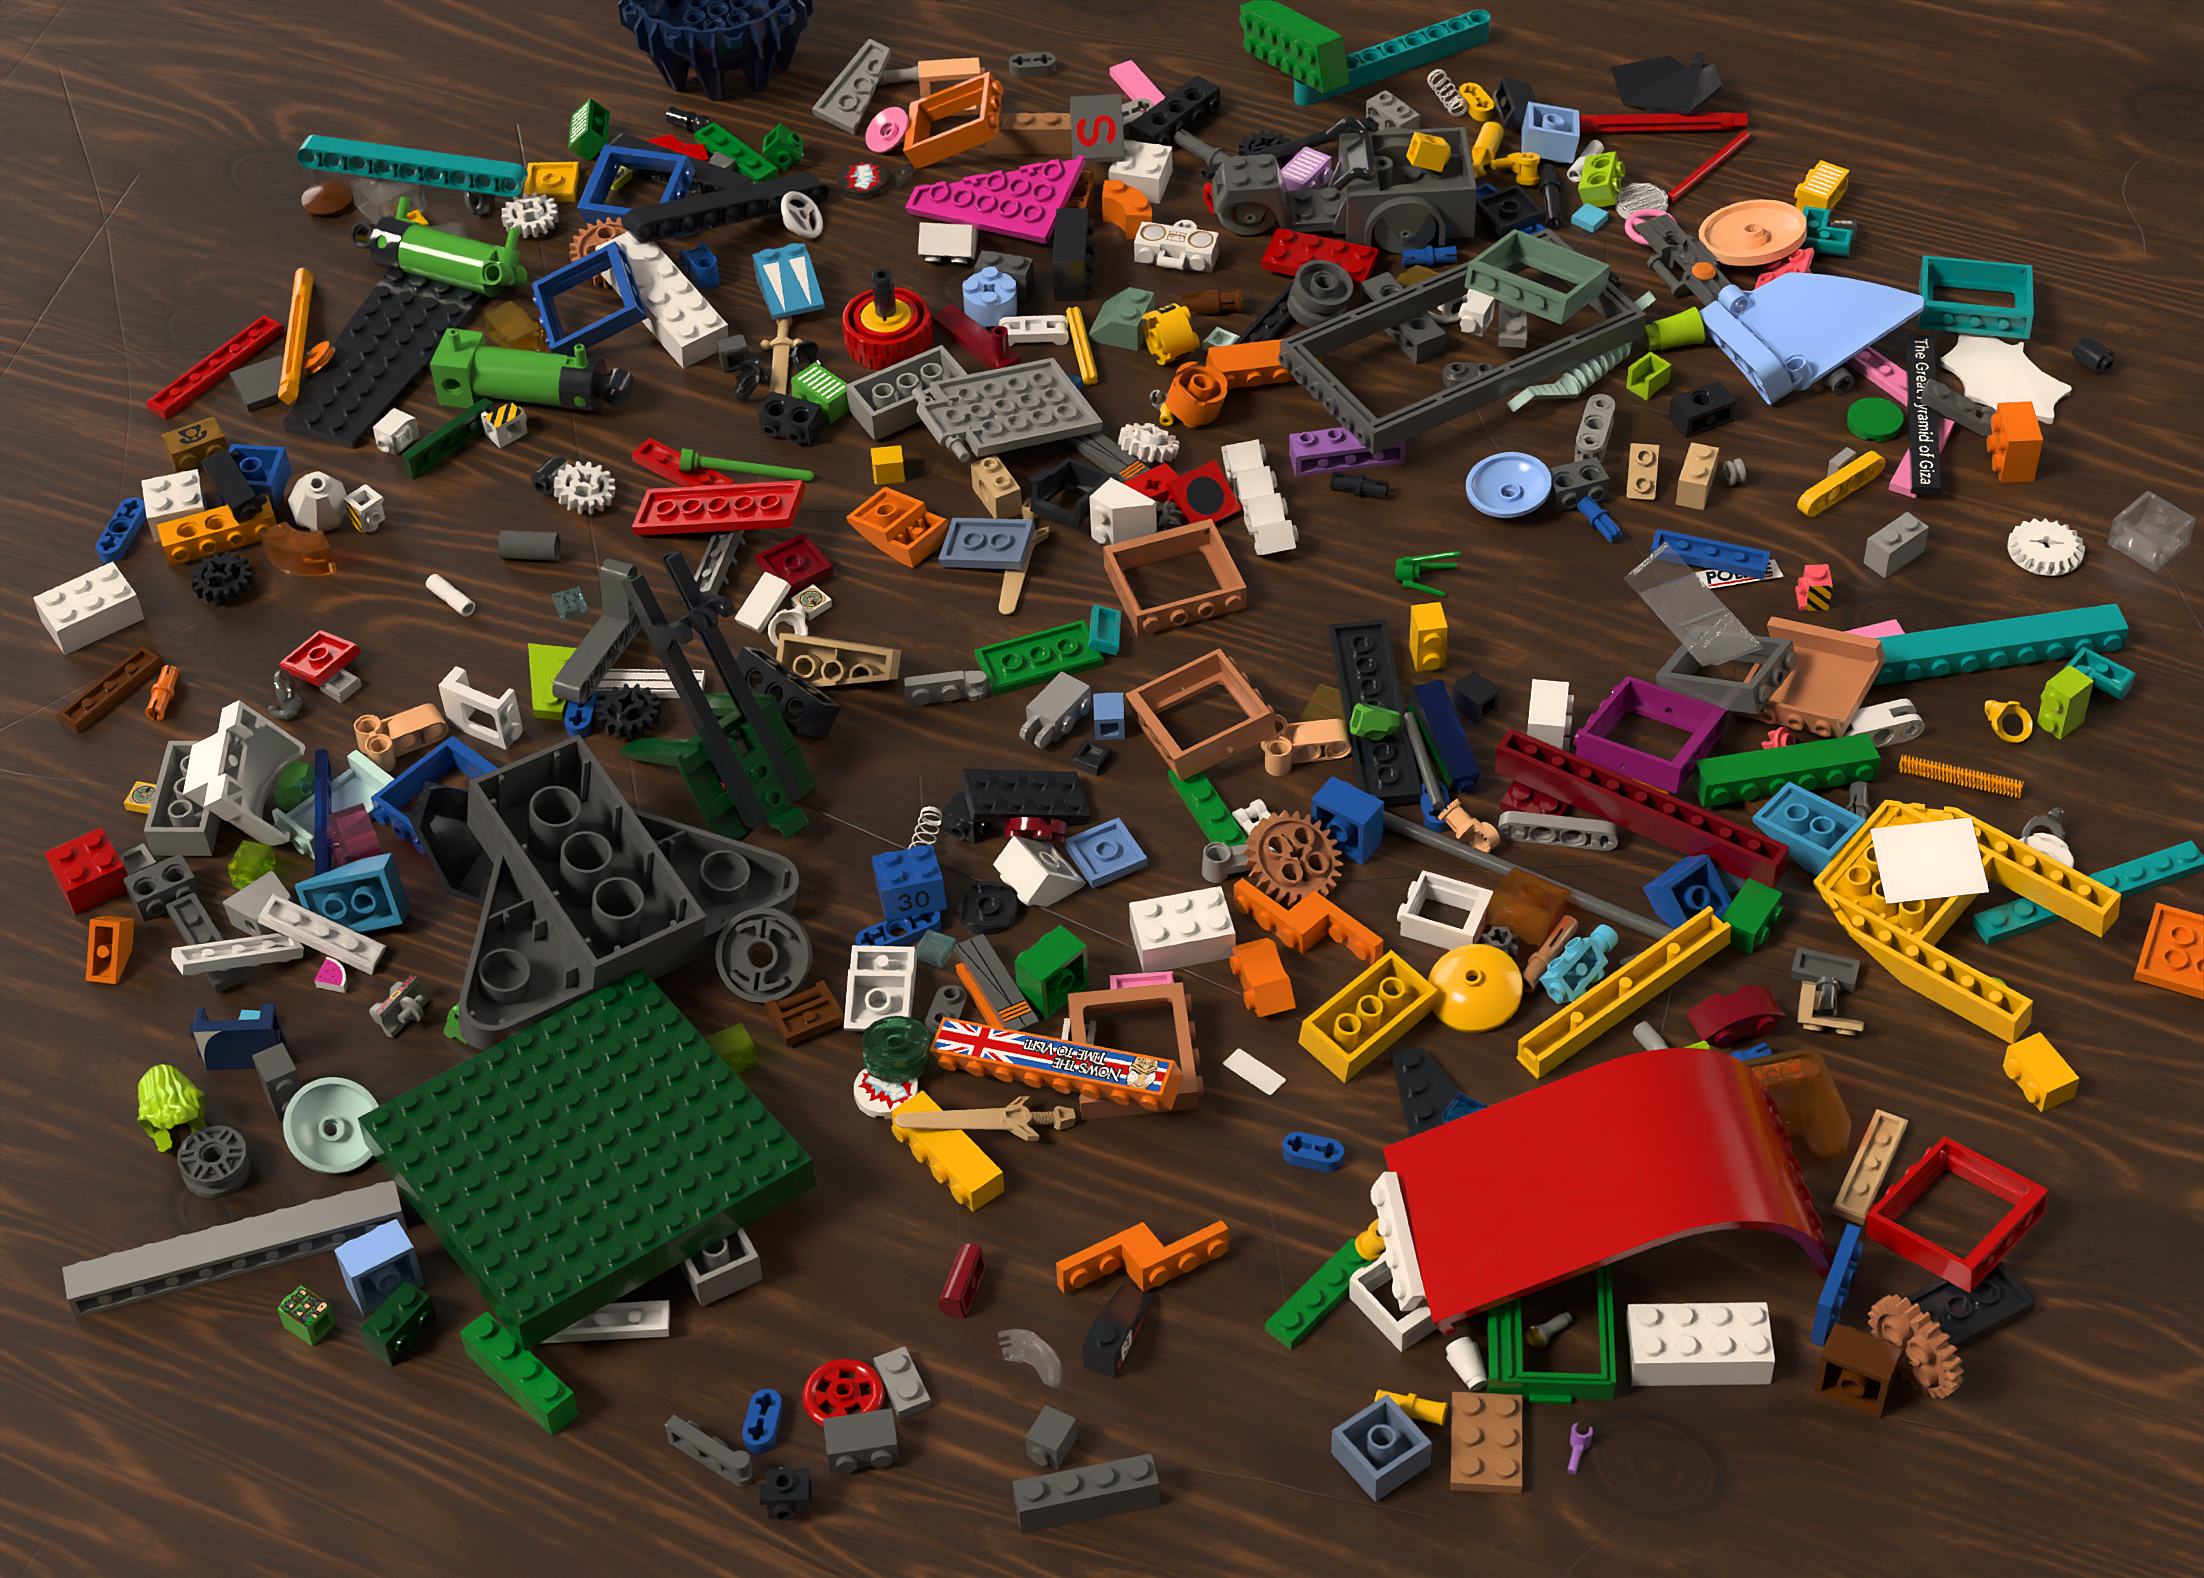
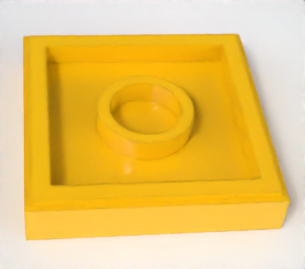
M579 162L528 163V179L525 183L523 194L526 193L528 197L532 196L533 193H537V197L545 194L547 200L553 198L554 202L576 201L580 175Z

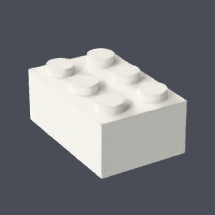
M113 562L33 598L42 623L64 655L144 619L136 593Z
M1221 886L1129 903L1130 928L1143 973L1159 972L1229 959L1230 956H1233L1231 947L1236 946V933Z

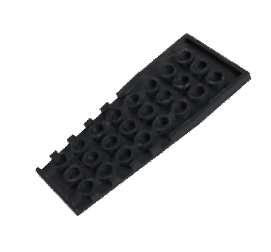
M389 269L342 330L332 346L335 348V351L330 360L313 374L283 420L285 431L356 449L358 447L357 440L363 434L369 435L373 431L372 424L378 417L384 418L389 413L388 406L393 401L399 402L405 396L403 390L408 385L414 386L420 379L419 373L423 368L427 370L430 368L431 360L447 328L462 330L485 300V295L466 288L455 287L445 282L431 280L421 275Z

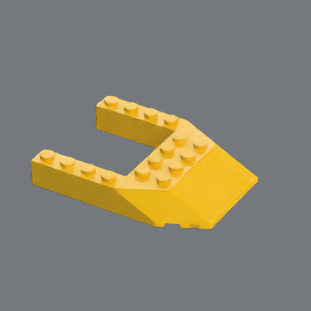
M1885 800L1814 880V886L1846 932L1902 984L2008 1043L2014 1044L2031 1023L2033 1001L1934 947L1979 893L1886 904L1870 829L1971 817L1987 883L1993 880L2101 938L2119 917L2121 894L1958 808L1944 806V810L1925 808V804H1904L1900 801Z

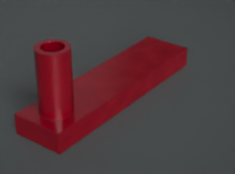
M953 304L931 316L932 324L989 369L994 370L1021 364V356L1009 348L1008 329L1006 327L996 326L992 329L991 334Z

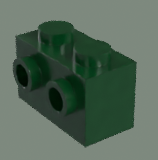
M404 1280L359 1328L366 1351L392 1367L437 1319L431 1297Z

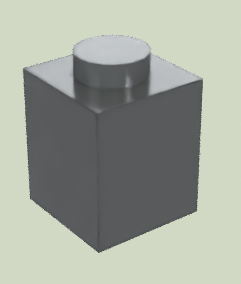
M1045 1405L1025 1437L1027 1456L1041 1466L1048 1465L1058 1470L1078 1437L1076 1418Z

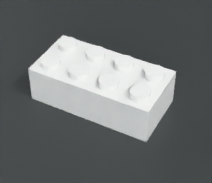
M1767 1302L1628 1304L1625 1332L1631 1386L1771 1384L1775 1358Z

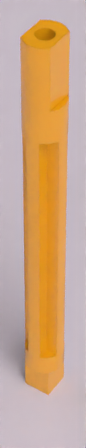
M300 268L295 273L278 398L288 405L298 397L314 275L305 268Z

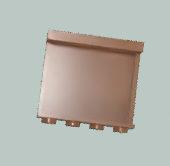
M1772 616L1767 624L1769 635L1772 638L1793 641L1794 653L1797 654L1796 666L1758 714L1731 711V713L1742 718L1748 717L1764 721L1768 724L1774 723L1790 727L1794 730L1817 733L1823 737H1843L1886 660L1881 640ZM1755 663L1743 683H1749L1764 664Z

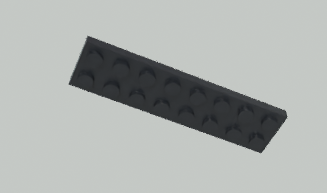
M1387 620L1328 624V635L1344 720L1351 744L1350 753L1357 789L1376 796L1384 802V805L1420 802L1422 793L1412 744L1405 722H1403V727L1399 731L1387 734L1380 740L1357 736L1350 732L1351 717L1354 707L1358 703L1386 708L1403 716L1405 715Z

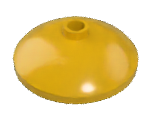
M1469 944L1449 951L1434 965L1428 978V982L1438 990L1432 1007L1434 1014L1445 1025L1466 1033H1481L1501 1026L1516 1012L1523 995L1522 976L1515 961L1502 950L1485 944ZM1470 976L1478 977L1477 980L1472 982L1467 980Z

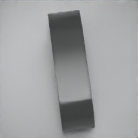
M1049 52L1015 54L1009 58V72L1012 76L1018 78L1049 76L1054 74L1057 69L1056 57Z

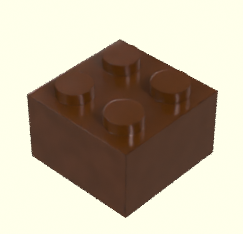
M1835 1323L1821 1355L1813 1393L1881 1418L1894 1387L1903 1348L1894 1345L1888 1340L1877 1339L1861 1333L1854 1327Z

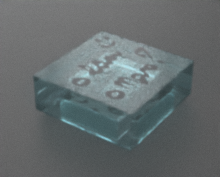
M579 586L551 595L561 620L588 612L586 601Z

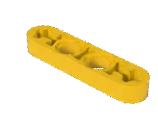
M1875 451L1867 452L1808 489L1800 497L1797 508L1808 517L1818 515L1876 478L1885 467V458Z

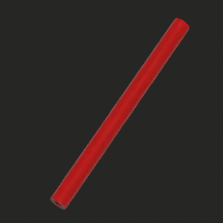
M1743 131L1667 194L1668 202L1674 203L1751 138L1749 132Z

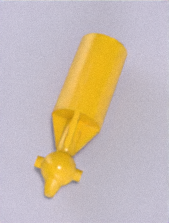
M1487 122L1482 126L1471 152V157L1474 161L1472 167L1475 179L1486 175L1487 172L1484 171V166L1491 164V161L1494 160L1504 136L1503 127L1496 122Z

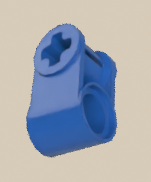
M705 242L699 243V247L679 251V259L683 269L692 277L698 287L712 289L719 285L720 276L717 259Z

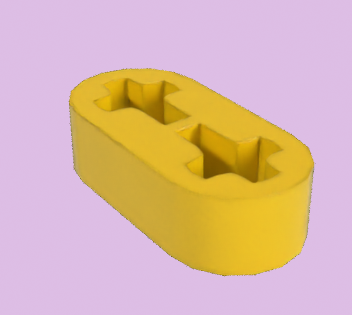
M1465 83L1461 85L1459 95L1463 96L1464 100L1468 103L1466 111L1471 117L1478 121L1492 119L1494 116V102L1478 84Z

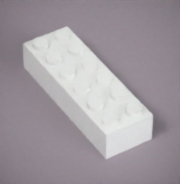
M626 232L595 247L596 251L615 241L627 252L648 317L642 322L683 369L718 352L717 340L728 337V324L654 241L640 243ZM613 268L602 272L601 275L621 296Z

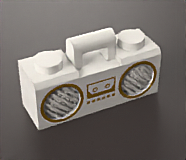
M1142 221L1134 241L1135 262L1183 270L1186 267L1187 270L1212 273L1219 255V233Z

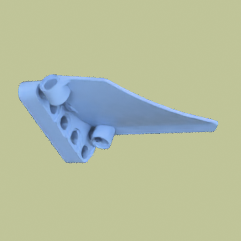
M1789 272L1753 291H1744L1736 285H1728L1719 293L1718 302H1712L1700 310L1699 314L1703 322L1704 332L1732 360L1769 405H1772L1793 390L1800 391L1809 388L1813 383L1923 311L1925 300L1923 296L1866 281L1830 275Z

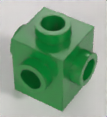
M780 123L764 137L762 154L773 164L780 166L786 171L793 164L796 165L801 161L804 155V140L796 132H792Z

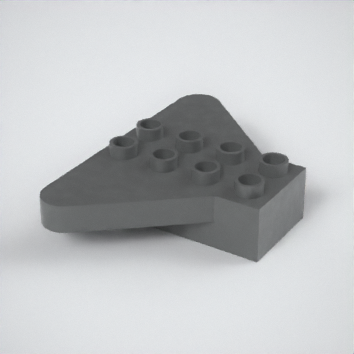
M576 735L470 780L467 825L493 862L494 868L460 994L458 1027L461 1036L469 1045L485 1051L640 968L652 980H655L715 952L718 938L726 924L743 911L768 907L791 914L796 904L799 886V873L796 866L787 857L775 852L631 808L580 735ZM754 926V927H750V928H748V929L742 931L741 933H743V932H745V931H747V930H749V929L756 928V927H755V926Z

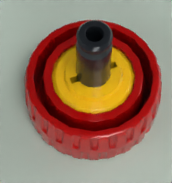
M884 268L872 273L873 289L865 291L852 299L846 306L842 316L843 338L847 353L858 364L873 370H883L928 351L933 339L931 312L926 301L913 291L894 287L893 273Z

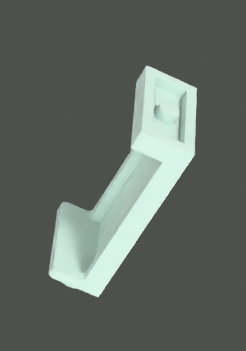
M358 750L353 751L347 756L350 769L287 814H284L278 808L272 811L275 821L273 827L282 833L289 831V840L301 854H308L315 861L374 818L371 797L394 780L393 777Z

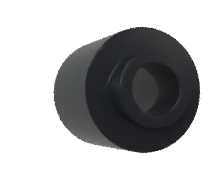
M2083 337L2073 347L2072 356L2075 357L2076 362L2097 375L2108 372L2115 363L2114 352L2093 338Z
M561 456L549 458L531 476L534 489L541 494L552 495L555 491L554 480L555 477H558L559 469L565 471V467L569 462Z

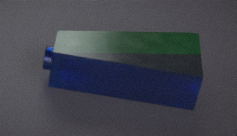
M1440 679L1413 687L1406 713L1413 712L1415 714L1430 762L1441 782L1445 784L1448 793L1455 791L1463 793L1473 789L1477 785L1481 771L1443 680Z

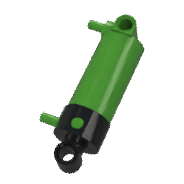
M402 196L400 197L396 216H384L377 224L359 222L351 230L350 237L352 243L358 248L370 249L373 263L383 268L421 275L431 280L445 282L459 288H466L489 297L496 296L503 287H523L527 281L526 269L518 264L521 251L516 250L520 233L518 228H509L505 247L490 245L408 220L407 215L411 199ZM368 232H370L369 240L367 239Z

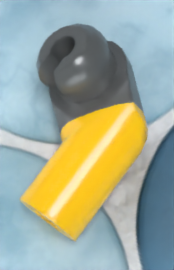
M1159 389L1154 390L1150 394V401L1154 408L1161 412L1160 423L1164 426H1170L1173 423L1174 414L1165 405L1167 394H1164Z

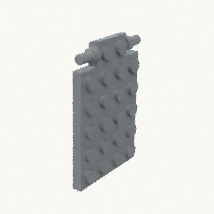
M1054 358L930 382L929 392L935 400L927 396L920 387L912 391V395L918 402L916 413L939 445H946L949 451L955 453L961 462H966L970 458V454L964 448V441L967 442L975 455L980 457L1102 430L1103 421Z

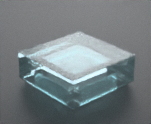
M927 929L915 948L917 959L942 968L955 948L956 939Z

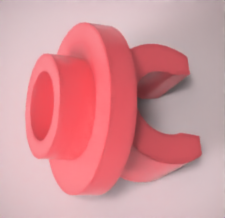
M1780 727L1777 730L1769 731L1768 736L1771 741L1762 742L1763 749L1796 744L1795 736L1787 727Z

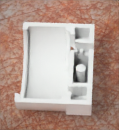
M239 700L222 709L218 733L192 746L183 795L204 809H208L225 821L232 823L262 844L270 846L284 844L289 841L290 832L285 831L282 833L262 820L263 808L273 784L286 766L304 755L305 745Z

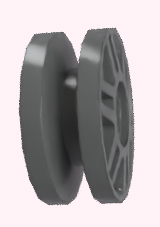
M215 1125L201 1128L190 1134L182 1142L178 1151V1166L182 1172L183 1181L187 1188L199 1197L210 1199L226 1197L238 1191L247 1182L252 1171L251 1158L247 1151L246 1142L241 1134L231 1127Z

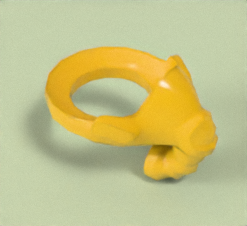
M1995 700L1986 701L1985 713L1988 716V720L1992 721L1991 725L2001 739L2008 743H2019L2029 737L2032 732L2033 722L2029 713L2020 706V702L2009 701L2008 703H2001ZM2007 714H2016L2022 719L2023 731L2020 735L2010 736L2003 730L2002 720Z

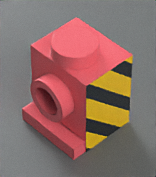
M1828 564L1805 565L1803 577L1798 578V586L1795 587L1799 611L1829 610L1833 584Z

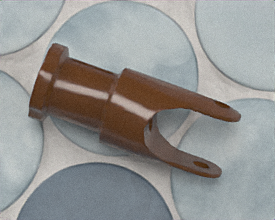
M1237 288L1236 291L1219 292L1216 289L1204 290L1196 294H1186L1181 299V307H1190L1188 308L1190 313L1197 312L1201 314H1219L1220 311L1225 310L1242 312L1241 288Z

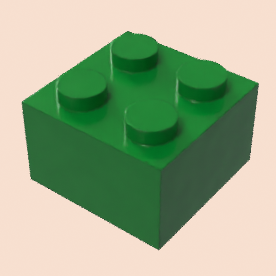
M1061 925L1052 932L1044 934L1038 943L1029 950L1021 952L1014 961L1016 986L1034 1014L1043 1021L1068 1002V994L1080 993L1089 986L1087 945Z

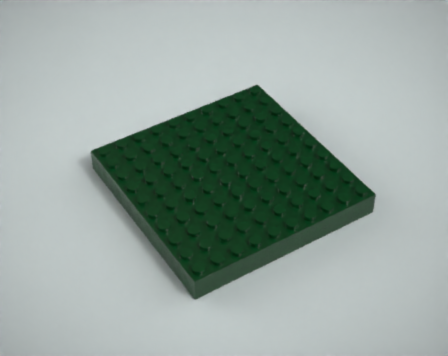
M642 968L357 1118L365 1145L525 1351L817 1186L813 1160Z

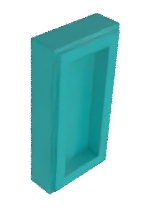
M1093 605L1090 618L1088 649L1117 656L1120 643L1122 611Z

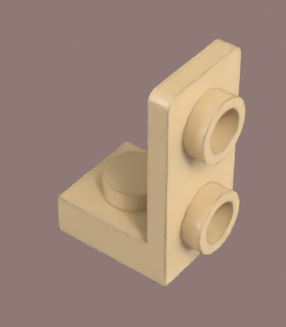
M1631 443L1627 499L1655 500L1659 445Z
M1802 981L1797 1020L1804 1023L1803 1028L1822 1031L1823 1026L1836 1027V1033L1855 1035L1856 1030L1863 1031V1021L1812 1014L1813 1010H1819L1821 991H1816L1815 982Z

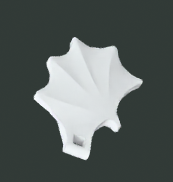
M1958 333L1957 345L1940 360L1941 368L1954 373L1961 379L1964 385L1965 396L1973 402L1993 407L1996 410L1998 403L2032 401L2037 420L2047 424H2052L2054 421V405L2061 398L2069 396L2071 393L2070 385L2045 374L2023 353V342H2019L2017 345H2009L1990 335Z

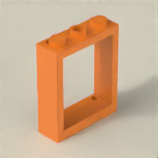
M991 72L910 103L909 125L905 136L903 152L916 170L997 138L1003 87L999 80H995ZM982 103L979 119L929 138L932 122Z

